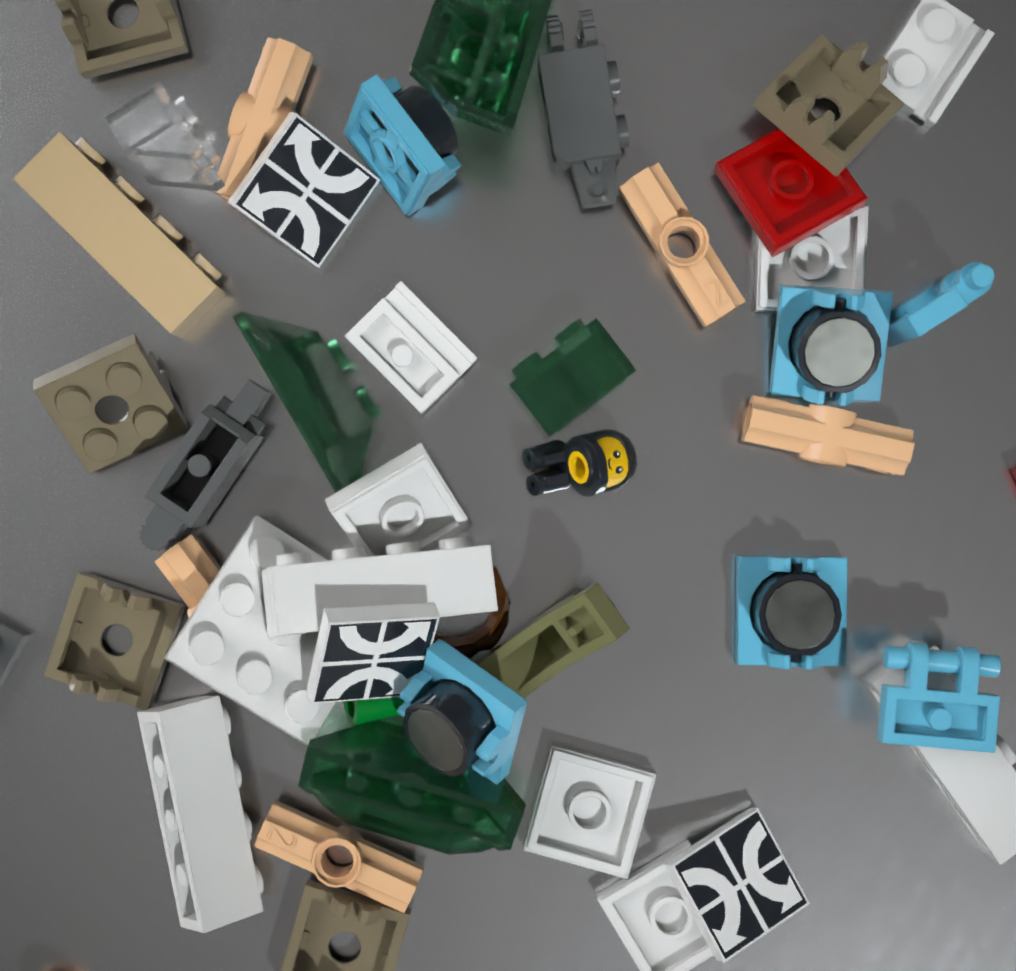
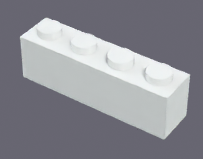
M458 537L439 540L440 550L420 552L419 542H406L386 545L387 555L366 557L365 547L333 550L332 560L311 562L310 552L276 556L277 566H271L261 571L268 638L319 632L324 608L435 602L440 618L498 611L491 546H472L471 537Z
M935 645L932 646L931 648H929V649H934V650H940V649H939L937 646H935ZM882 661L860 678L880 705L882 684L904 686L905 671L904 669L885 668ZM928 672L927 688L954 690L955 685L949 677L951 673ZM997 734L995 753L908 745L983 852L1000 865L1016 855V771L1012 767L1016 763V755L1004 739Z
M195 696L137 712L180 926L206 933L263 912L260 895L264 889L263 878L259 868L253 861L250 846L253 829L251 821L242 807L239 792L242 784V775L237 761L232 757L228 738L231 731V721L227 709L221 704L220 696Z

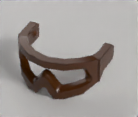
M496 567L493 568L498 611L492 612L485 624L471 635L452 638L435 634L433 643L441 639L467 658H472L480 651L491 650L500 641L508 626L511 601Z

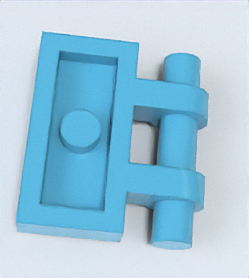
M980 262L967 264L960 270L953 271L943 278L939 293L932 286L893 308L891 315L894 320L889 324L887 340L889 345L893 347L920 337L985 294L991 288L994 280L993 269Z
M908 642L906 647L885 646L883 666L885 668L904 669L905 681L904 686L882 684L877 740L887 744L995 753L1000 696L992 693L978 692L979 676H999L1001 670L999 655L980 654L977 648L964 646L957 647L956 651L929 649L926 643ZM928 672L954 674V690L927 688Z

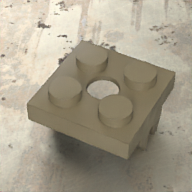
M54 0L64 19L60 20V24L68 41L72 44L79 73L85 79L189 52L176 0H133L138 6L139 15L136 22L127 28H118L109 21L108 9L115 0Z
M821 34L760 93L753 107L837 177L896 116L905 103L882 85L887 78L888 61L882 56L872 65L865 63L864 57L869 47L865 41L851 45L843 52ZM827 98L833 101L839 108L840 118L835 121V114L830 110L817 117L812 110L815 99Z
M135 333L33 380V391L89 474L188 429L186 417L172 396V390L164 370L159 371L155 355L152 351L146 353ZM112 395L123 398L129 406L127 415L121 420L113 422L101 419L95 411L96 404L100 399Z
M87 572L77 573L44 677L68 684L72 693L96 695V700L100 702L116 703L119 701L143 710L152 708L167 664V660L164 657L174 643L186 605ZM112 624L124 625L132 634V646L124 655H112L102 645V634Z
M307 880L281 971H395L411 908H407L405 913L367 896ZM339 932L353 933L360 941L361 951L357 958L350 962H340L330 953L329 942Z

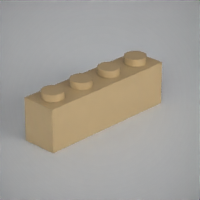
M59 131L13 179L170 334L183 339L227 294L216 283L223 274L199 251L191 258L177 244L184 236L164 216L159 213L152 220L138 206L145 198L123 176L120 175L113 182L100 169L106 162V159L83 137L74 143Z

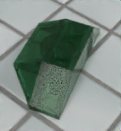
M435 0L409 75L454 117L511 137L552 0Z
M243 311L234 315L235 323L245 337L334 491L338 492L365 476L378 427L372 417L380 412L365 386L361 385L355 389L344 370L350 368L352 364L339 341L334 338L327 342L325 337L316 330Z
M383 720L355 725L310 739L298 787L307 794L313 793L325 808L348 825L448 855L479 853L492 848L498 851L511 850L526 806L525 802L505 778L496 785L487 777H483L473 770L472 766L463 774L455 777L443 775L430 768L410 745L404 727Z

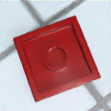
M779 128L716 162L714 169L715 174L772 257L864 207L868 199L847 168L835 177Z

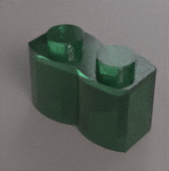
M597 318L587 325L581 319L576 320L554 338L560 345L544 358L536 351L511 371L516 379L509 384V389L547 439H550L637 371Z

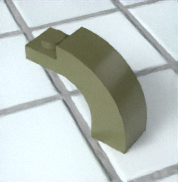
M595 583L581 592L576 591L496 645L474 663L520 696L526 698L570 665L618 640L630 627L600 585Z

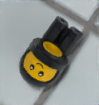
M611 429L581 434L571 438L567 443L562 440H553L525 448L522 452V460L525 467L532 471V474H529L526 478V486L532 496L564 490L571 485L582 496L589 497L603 494L625 486L635 475L637 468V455L632 442L623 433Z

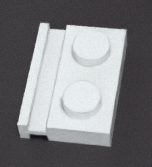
M921 0L884 56L888 61L887 78L882 85L905 103L900 110L909 116L913 114L924 121L923 125L929 129L936 124L995 34L989 29L985 31L974 24L973 18L945 0Z
M402 281L345 335V338L422 415L478 359Z

